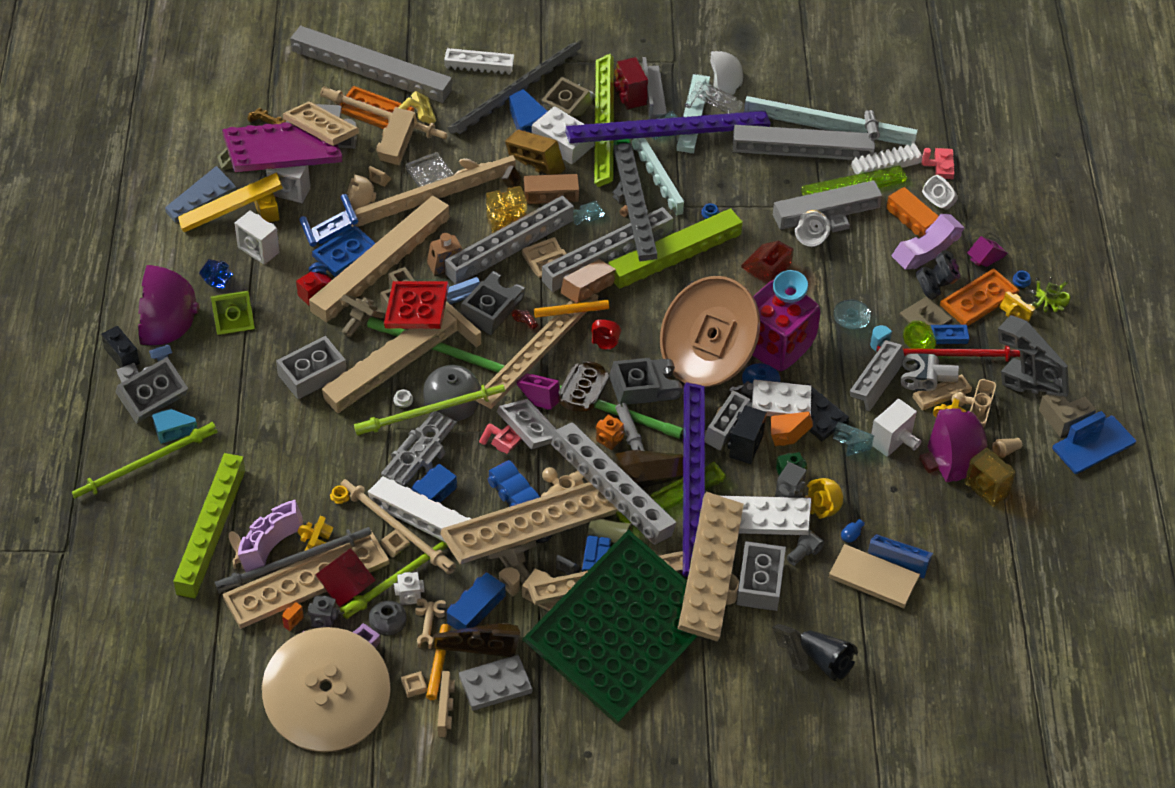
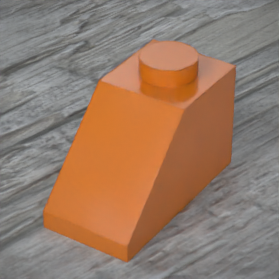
M809 411L771 416V436L775 446L794 444L813 427Z

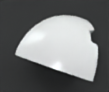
M720 51L711 52L710 62L715 73L713 89L717 100H722L735 94L736 89L742 85L743 70L739 60L732 54Z

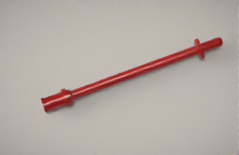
M1006 345L1004 349H903L904 356L909 354H933L935 356L1004 357L1006 362H1009L1010 357H1020L1019 350L1010 349ZM877 346L876 352H878L881 346Z

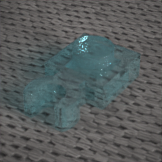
M597 201L581 205L580 210H573L574 224H580L582 220H586L588 223L603 218L604 212Z

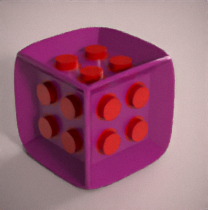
M772 280L753 296L760 315V332L752 356L778 371H784L795 363L814 342L819 329L821 312L817 302L807 294L801 300L794 303L781 301L774 293V280ZM788 288L785 293L787 295H794L796 290Z

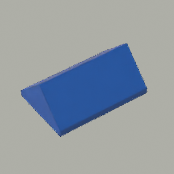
M877 534L871 539L868 554L920 574L919 577L923 579L933 556L931 552Z

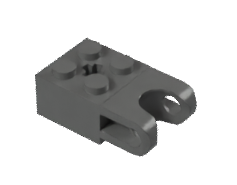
M495 271L483 282L481 281L462 302L460 312L475 327L490 335L494 333L522 301L525 293V287L519 284L511 288L502 287L500 285L501 275Z
M650 358L613 361L609 377L618 403L621 405L622 403H627L628 405L680 398L684 391L681 383L667 379L674 372L675 366L671 359L650 360Z

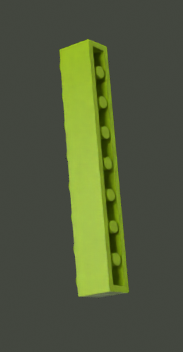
M730 208L655 241L657 259L639 262L637 250L612 260L608 262V265L616 269L614 283L619 289L629 286L633 282L660 272L671 265H676L680 261L707 251L727 240L736 238L742 233L743 222Z
M224 453L175 575L173 582L176 595L194 599L197 597L245 473L243 456Z

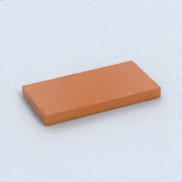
M355 86L346 95V97L393 113L395 107L398 108L402 104ZM343 102L339 104L341 106V113L382 129L388 126L387 118ZM409 106V107L406 109V110H408V111L414 112V108H413V107H410V106Z
M993 268L940 302V306L961 325L969 326L998 308L1006 292L1009 291L1013 295H1018L1019 289Z

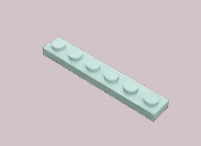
M693 74L684 117L702 116L710 82L709 76ZM698 134L679 135L677 151L694 153Z
M645 138L633 139L632 146L634 150H637L640 160L644 161L647 172L651 173L655 185L659 186L662 196L667 199L669 208L673 209L676 216L683 214L684 201Z

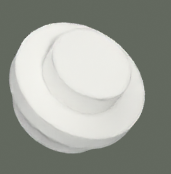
M399 390L394 395V404L400 408H406L413 402V396L407 390Z

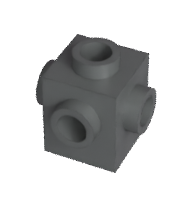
M315 596L313 603H310L308 607L311 625L319 628L333 627L334 621L337 620L339 615V608L336 607L335 599L328 596Z

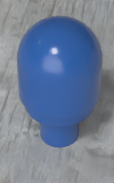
M859 519L856 523L848 524L841 531L842 540L846 543L855 541L860 536L861 528L865 525L864 522Z

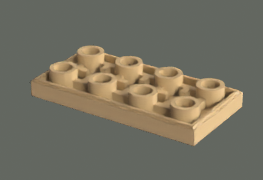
M844 544L829 573V578L905 608L920 574Z

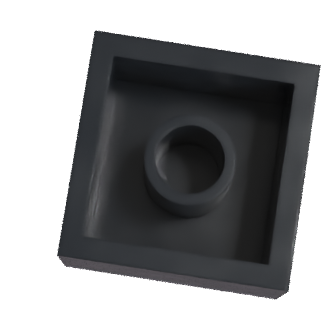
M747 405L744 406L742 412H738L736 426H732L729 432V437L731 438L727 448L730 449V458L752 464L764 437L767 412Z

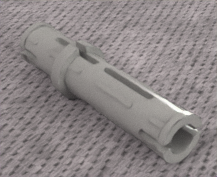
M622 403L623 407H621V404L617 405L615 409L621 422L624 423L628 445L631 446L632 450L645 451L641 442L642 437L636 430L627 403Z

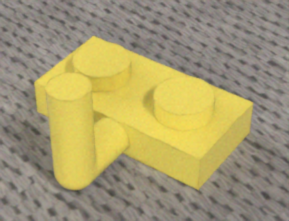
M417 91L411 95L412 98H407L398 107L406 110L411 105L416 108L417 117L420 121L428 124L436 122L429 98Z

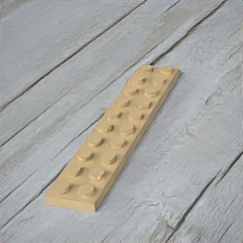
M588 482L442 528L440 534L459 564H463L589 523L593 519H601L620 512L596 487Z

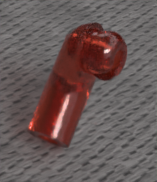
M513 310L512 317L515 321L526 323L531 330L538 326V323L529 311Z

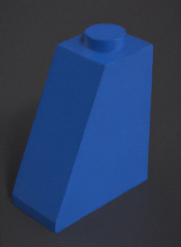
M524 89L510 96V112L516 130L532 133V124L548 111Z

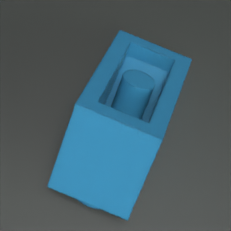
M172 409L152 414L160 444L189 436L192 430L197 428L195 418Z

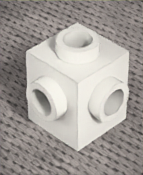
M407 572L397 575L398 583H394L395 596L399 595L400 604H416L417 599L421 598L420 592H424L423 580H419L418 572Z

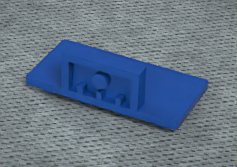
M1099 411L1072 425L1068 437L1054 444L1052 449L1074 474H1078L1131 447L1136 443V440L1114 416L1111 415L1106 418V415Z

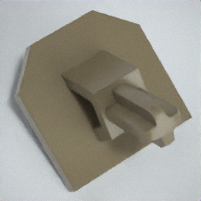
M343 294L341 300L354 307L350 313L351 319L342 330V333L347 337H352L359 326L363 327L370 316L384 318L386 313L373 305L374 301L369 298L359 299Z
M536 541L527 542L488 555L487 558H500L506 568L512 567L517 569L520 573V581L523 584L530 576V573L523 565L526 561L524 551L536 547Z

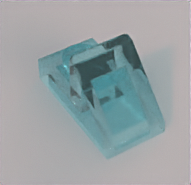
M838 422L833 439L848 444L846 456L871 450L874 435Z

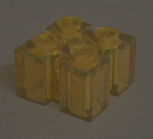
M521 186L508 188L507 192L501 193L500 190L486 193V205L488 207L486 208V219L492 233L526 216L527 200Z

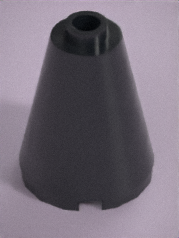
M812 630L802 633L799 638L800 648L833 681H837V678L843 679L855 664V661H853L854 654L858 655V649L855 644Z

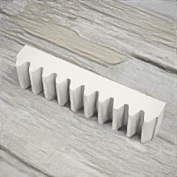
M449 48L446 50L444 66L447 69L450 66L454 70L457 67L460 70H463L465 67L467 71L472 68L474 72L477 69L481 72L486 69L487 73L493 70L494 73L500 71L503 74L506 71L508 75L512 72L514 64L513 54Z
M912 143L910 147L907 144L904 148L900 146L898 150L893 148L891 152L887 149L885 153L880 151L879 155L875 152L872 156L868 154L866 158L861 156L859 160L855 157L851 167L859 179L922 163L923 156L915 143Z

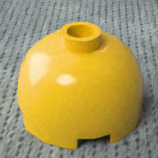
M828 478L815 479L809 482L807 485L809 487L808 495L805 498H811V514L816 513L820 519L835 515L843 504V493L840 486Z

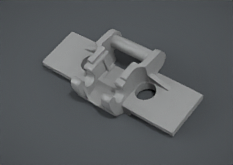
M437 411L432 412L419 428L417 427L416 430L409 432V437L398 450L393 451L391 454L392 461L382 471L381 475L389 480L396 481L399 485L405 486L422 466L425 467L427 473L433 468L432 460L438 454L437 457L442 459L445 455L444 448L440 443L457 422ZM427 432H434L436 434L434 437H426ZM416 441L413 447L409 451H407L410 448V446Z

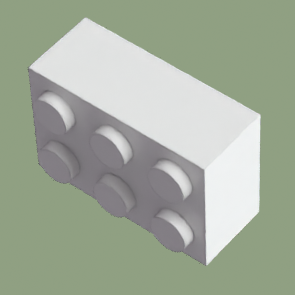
M555 106L532 124L533 134L558 141L562 158L570 164L576 162L594 146V142L569 144L565 132L566 126L585 124Z

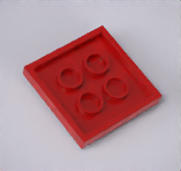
M393 281L384 320L385 329H441L449 290L448 281Z

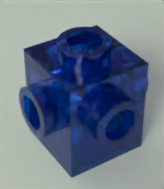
M211 259L207 260L199 272L200 276L209 286L224 288L233 275L226 262Z

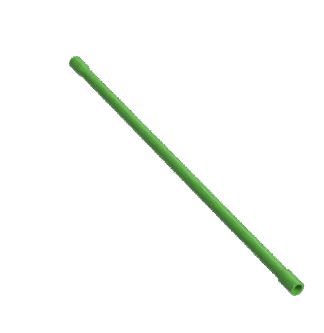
M370 317L367 323V327L396 337L405 330L385 329L384 321L374 317ZM441 342L432 348L435 351L497 373L505 366ZM599 399L594 407L619 416L615 409L617 405ZM629 410L633 422L656 429L678 439L682 437L684 428Z

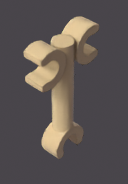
M419 598L417 599V606H423V608H416L415 613L418 616L425 615L422 635L417 638V646L421 648V643L426 641L428 642L429 649H431L433 639L430 634L433 616L435 615L438 618L444 617V610L438 609L446 608V602L439 600L435 603H427L425 599Z

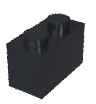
M118 325L101 334L104 349L120 368L135 363V366L140 364L137 348Z

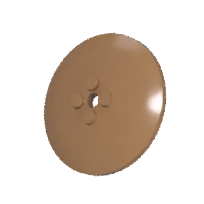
M710 276L699 279L685 287L675 297L668 307L662 322L660 349L663 359H671L675 366L673 375L684 383L713 387L730 380L743 369L755 350L760 332V315L754 297L745 286L723 276ZM716 329V336L711 338L712 332Z

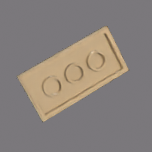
M310 101L283 113V119L332 146L359 134V128Z

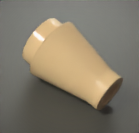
M1020 438L997 439L992 444L994 455L1001 458L1022 448Z

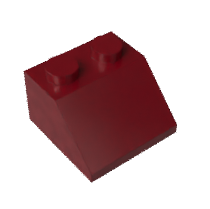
M352 548L346 550L315 574L332 599L336 600L338 607H341L376 581Z

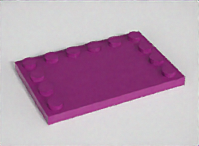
M284 122L274 125H249L246 127L222 129L234 172L342 162V154L338 144L332 146L292 123Z

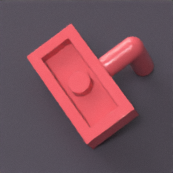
M925 148L922 165L935 167L936 175L944 179H954L953 149L935 148V160L929 159L931 149Z
M493 424L487 425L479 440L482 445H486L491 434H494L496 437H494L491 444L497 450L506 454L522 441L509 425L501 430Z

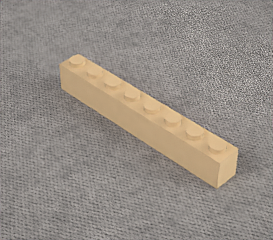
M445 309L441 329L404 330L398 337L388 341L385 346L372 352L369 357L356 363L353 368L343 372L334 381L327 383L322 388L324 400L337 413H340L458 331L457 320Z

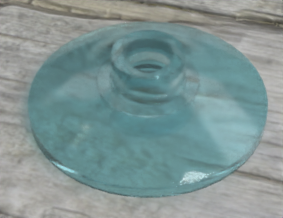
M857 300L841 301L835 306L833 312L835 321L847 329L863 328L869 323L871 317L869 308Z

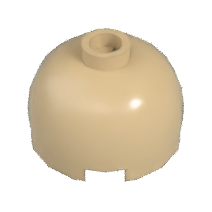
M354 175V178H351L347 190L348 198L354 210L374 203L376 199L372 183L367 178L359 175Z

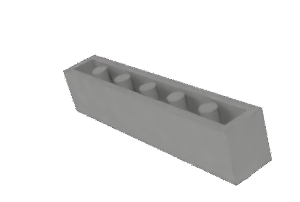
M875 181L863 182L774 202L773 216L780 230L798 226L800 216L812 210L820 211L827 217V215L840 212L849 215L880 208L882 194Z

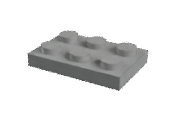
M528 399L501 405L497 409V413L531 449L551 444L554 432L557 429Z
M519 655L459 672V678L472 711L532 693L531 684Z

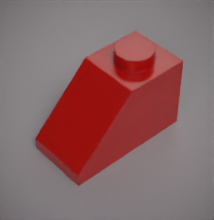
M309 272L296 280L297 294L310 306L309 299L331 282L332 279L325 274Z

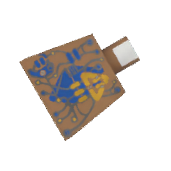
M443 233L440 239L430 243L427 264L434 276L445 272V260L462 251V247L455 235Z

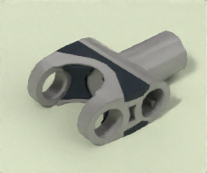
M909 354L903 358V367L911 371L903 374L901 377V385L906 389L933 391L937 388V381L958 382L959 366L939 365L938 357L933 354ZM908 360H913L916 363L913 365H909L906 362ZM905 379H912L914 382H913V383H907V382H905L904 380H905Z

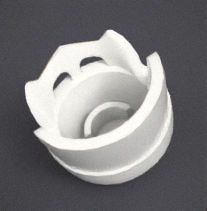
M812 210L803 213L800 216L798 226L795 228L796 237L806 246H817L828 237L830 222L820 211Z

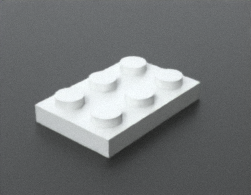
M754 380L752 407L767 412V416L808 411L811 415V386Z

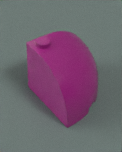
M146 265L142 281L143 298L139 299L138 314H141L140 324H138L139 342L142 345L167 344L180 338L188 331L195 314L199 312V303L196 302L193 287L184 277L164 267Z
M943 409L938 411L927 447L945 481L951 482L970 477L982 468L987 456L988 443L985 430L974 413L970 411L967 413L962 412L960 409Z

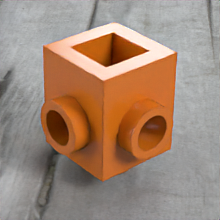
M607 415L596 425V441L611 450L624 437V423L617 418Z

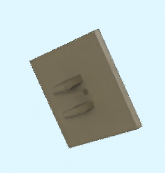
M927 297L899 313L902 318L924 337L929 335L930 325H945L952 320L949 315Z

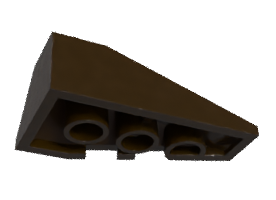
M631 450L615 454L618 467L640 488L683 479V454Z
M495 623L437 633L433 636L431 649L512 657L515 656L520 630L518 625Z

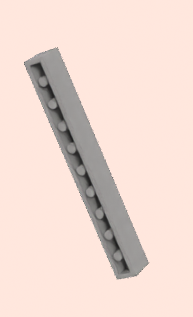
M300 26L290 38L291 50L296 53L412 93L417 91L429 99L441 103L445 101L452 91L451 77Z

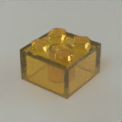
M986 447L970 459L965 484L994 507L1009 496L1016 471L1001 460L996 453Z

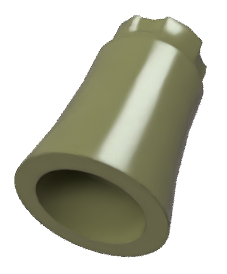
M593 519L589 523L587 535L597 536L598 538H610L611 545H614L628 529L633 533V524Z

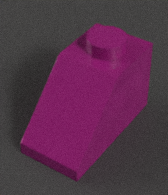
M980 236L967 252L972 257L970 260L973 263L986 267L1008 254L995 241Z
M526 373L517 381V386L535 406L552 409L559 403V380Z

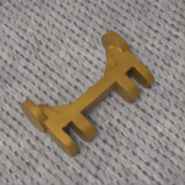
M260 107L254 112H250L247 118L249 122L260 119L272 125L286 122L285 119L279 116L276 119L269 116L268 111Z

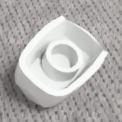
M939 175L931 177L925 183L922 190L929 201L945 210L951 208L958 200V195L952 186Z

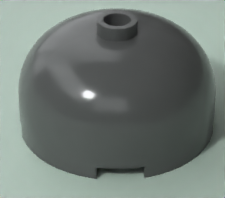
M458 365L440 367L433 371L425 381L423 388L424 405L428 406L480 391V383L477 377L467 368ZM474 400L437 412L454 421H460L473 415L480 403Z

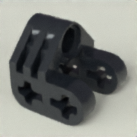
M945 250L940 252L936 256L938 264L934 269L922 267L916 272L920 286L926 297L930 300H934L941 294L939 287L954 284L961 278L959 266L956 264L954 255L951 252Z

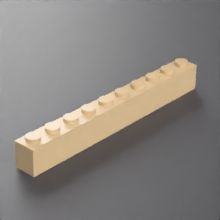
M431 196L310 298V312L326 323L335 318L342 309L350 305L341 300L343 294L352 297L361 296L377 279L385 275L391 267L398 264L405 255L410 254L426 237L448 221L450 217L449 205L435 196Z

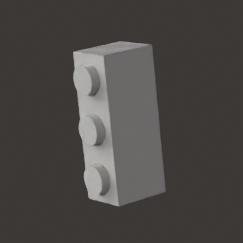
M733 390L709 425L705 435V443L721 450L729 438L731 427L736 426L738 412H742L745 405L748 406L750 399Z

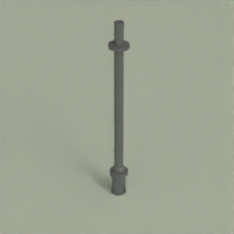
M370 527L354 533H350L348 529L346 530V536L243 574H236L234 572L232 576L214 581L216 587H218V593L220 594L235 587L238 588L245 581L347 543L354 547V541L372 535Z

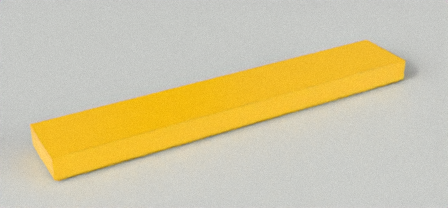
M276 172L179 216L181 229L185 233L282 189L283 186L279 175Z

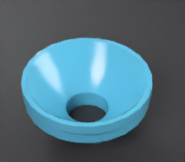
M787 270L776 276L773 290L781 301L794 303L806 295L808 281L802 273ZM788 288H793L796 290V293L794 295H787L785 291Z

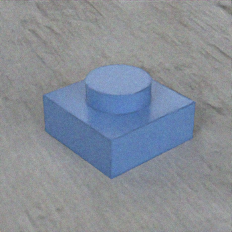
M169 345L150 350L149 353L151 358H157V361L168 357V354L172 353Z

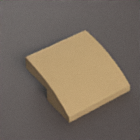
M555 237L522 249L525 260L538 278L542 277L543 265L566 255L565 250H561Z

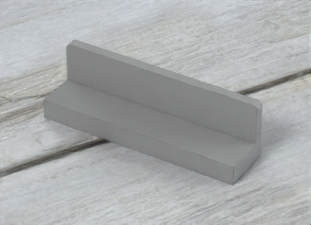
M642 57V69L648 78L647 109L649 119H664L667 113L659 66H647L646 57Z
M885 340L851 388L850 396L864 400L867 411H871L902 366L904 358L903 346Z

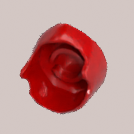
M596 320L592 324V344H597L601 349H613L618 344L621 328L617 323L609 320Z

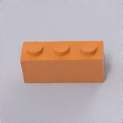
M905 187L888 196L886 209L920 238L926 235V230L939 217Z

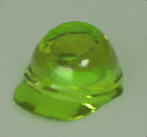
M914 320L905 326L903 338L904 343L911 349L935 348L936 339L930 325L920 320Z

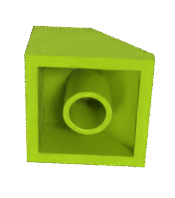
M248 291L211 296L217 335L255 329Z

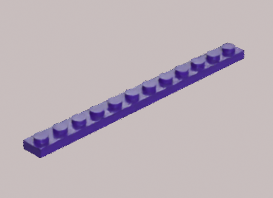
M766 111L573 125L566 126L565 132L568 142L571 144L734 131V125L770 127V120Z
M687 382L684 386L683 576H688L705 494L704 386Z

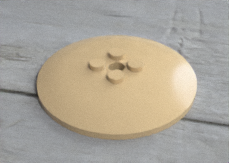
M339 628L311 629L285 642L268 663L262 683L264 708L273 727L290 743L314 752L344 750L363 741L377 728L383 719L390 699L389 673L379 652L361 636ZM325 681L330 682L332 688L329 691H322L320 689L321 683Z

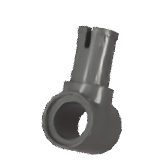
M809 529V535H801L799 537L797 547L787 556V561L795 566L805 556L810 554L816 555L823 548L825 541Z

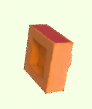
M297 602L288 607L282 615L283 626L289 631L304 618L302 606Z

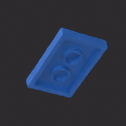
M355 225L312 251V256L318 262L325 264L327 270L336 277L376 243Z

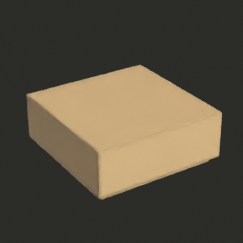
M421 671L401 677L407 698L427 692V686Z

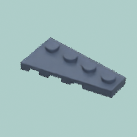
M216 166L165 207L166 213L176 223L179 221V216L236 191V186Z

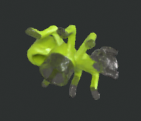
M1050 276L1044 292L1040 288L1039 277H1036L1037 291L1026 287L1024 293L1026 299H1024V302L1031 303L1037 309L1045 301V313L1048 310V304L1052 306L1053 311L1056 313L1059 310L1063 311L1064 307L1070 302L1071 295L1067 292H1061L1064 286L1067 285V280L1059 287L1056 284H1052L1053 277Z

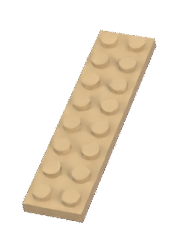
M709 492L704 494L678 626L679 630L714 641H718L720 638L743 503Z
M371 531L372 535L354 541V547L347 543L296 562L224 593L223 599L239 628L242 629L291 607L295 602L299 604L327 592L315 574L350 548L353 549L370 573L389 565V559Z

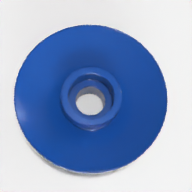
M758 363L744 370L742 381L743 384L747 381L753 384L754 380L780 382V375L772 366Z

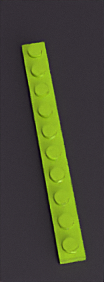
M611 54L596 60L595 124L614 122V57ZM613 140L595 142L594 183L597 187H601L613 181Z

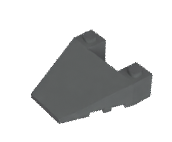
M1010 315L998 328L999 343L1019 350L1021 360L1013 358L1001 371L1002 385L1019 392L1032 390V393L1038 394L1042 391L1046 392L1047 395L1067 397L1069 395L1067 364L1026 320Z

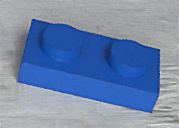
M967 325L929 326L931 344H968L969 342Z

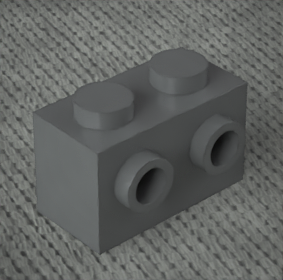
M788 462L778 477L775 497L803 498L807 470Z

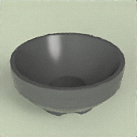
M395 601L379 602L370 611V626L378 634L394 635L400 632L406 625L407 615L405 609ZM385 608H390L394 611L389 616H385L381 612Z

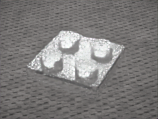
M438 152L406 164V170L418 187L454 175Z

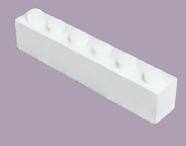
M382 477L368 491L369 498L390 515L444 542L445 540L440 534L442 528L471 519L460 515L455 510L444 507L439 502L428 499L425 495L412 491L409 487L399 485L396 481Z

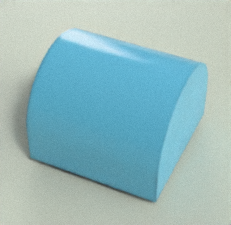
M880 325L873 329L870 345L874 351H876L877 346H882L885 340H891L892 331L888 327Z

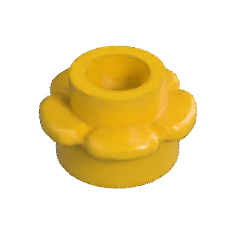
M339 485L332 489L330 499L336 504H343L349 500L350 495H348L349 492L346 487Z

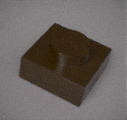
M508 166L502 177L509 191H516L522 179L514 166Z

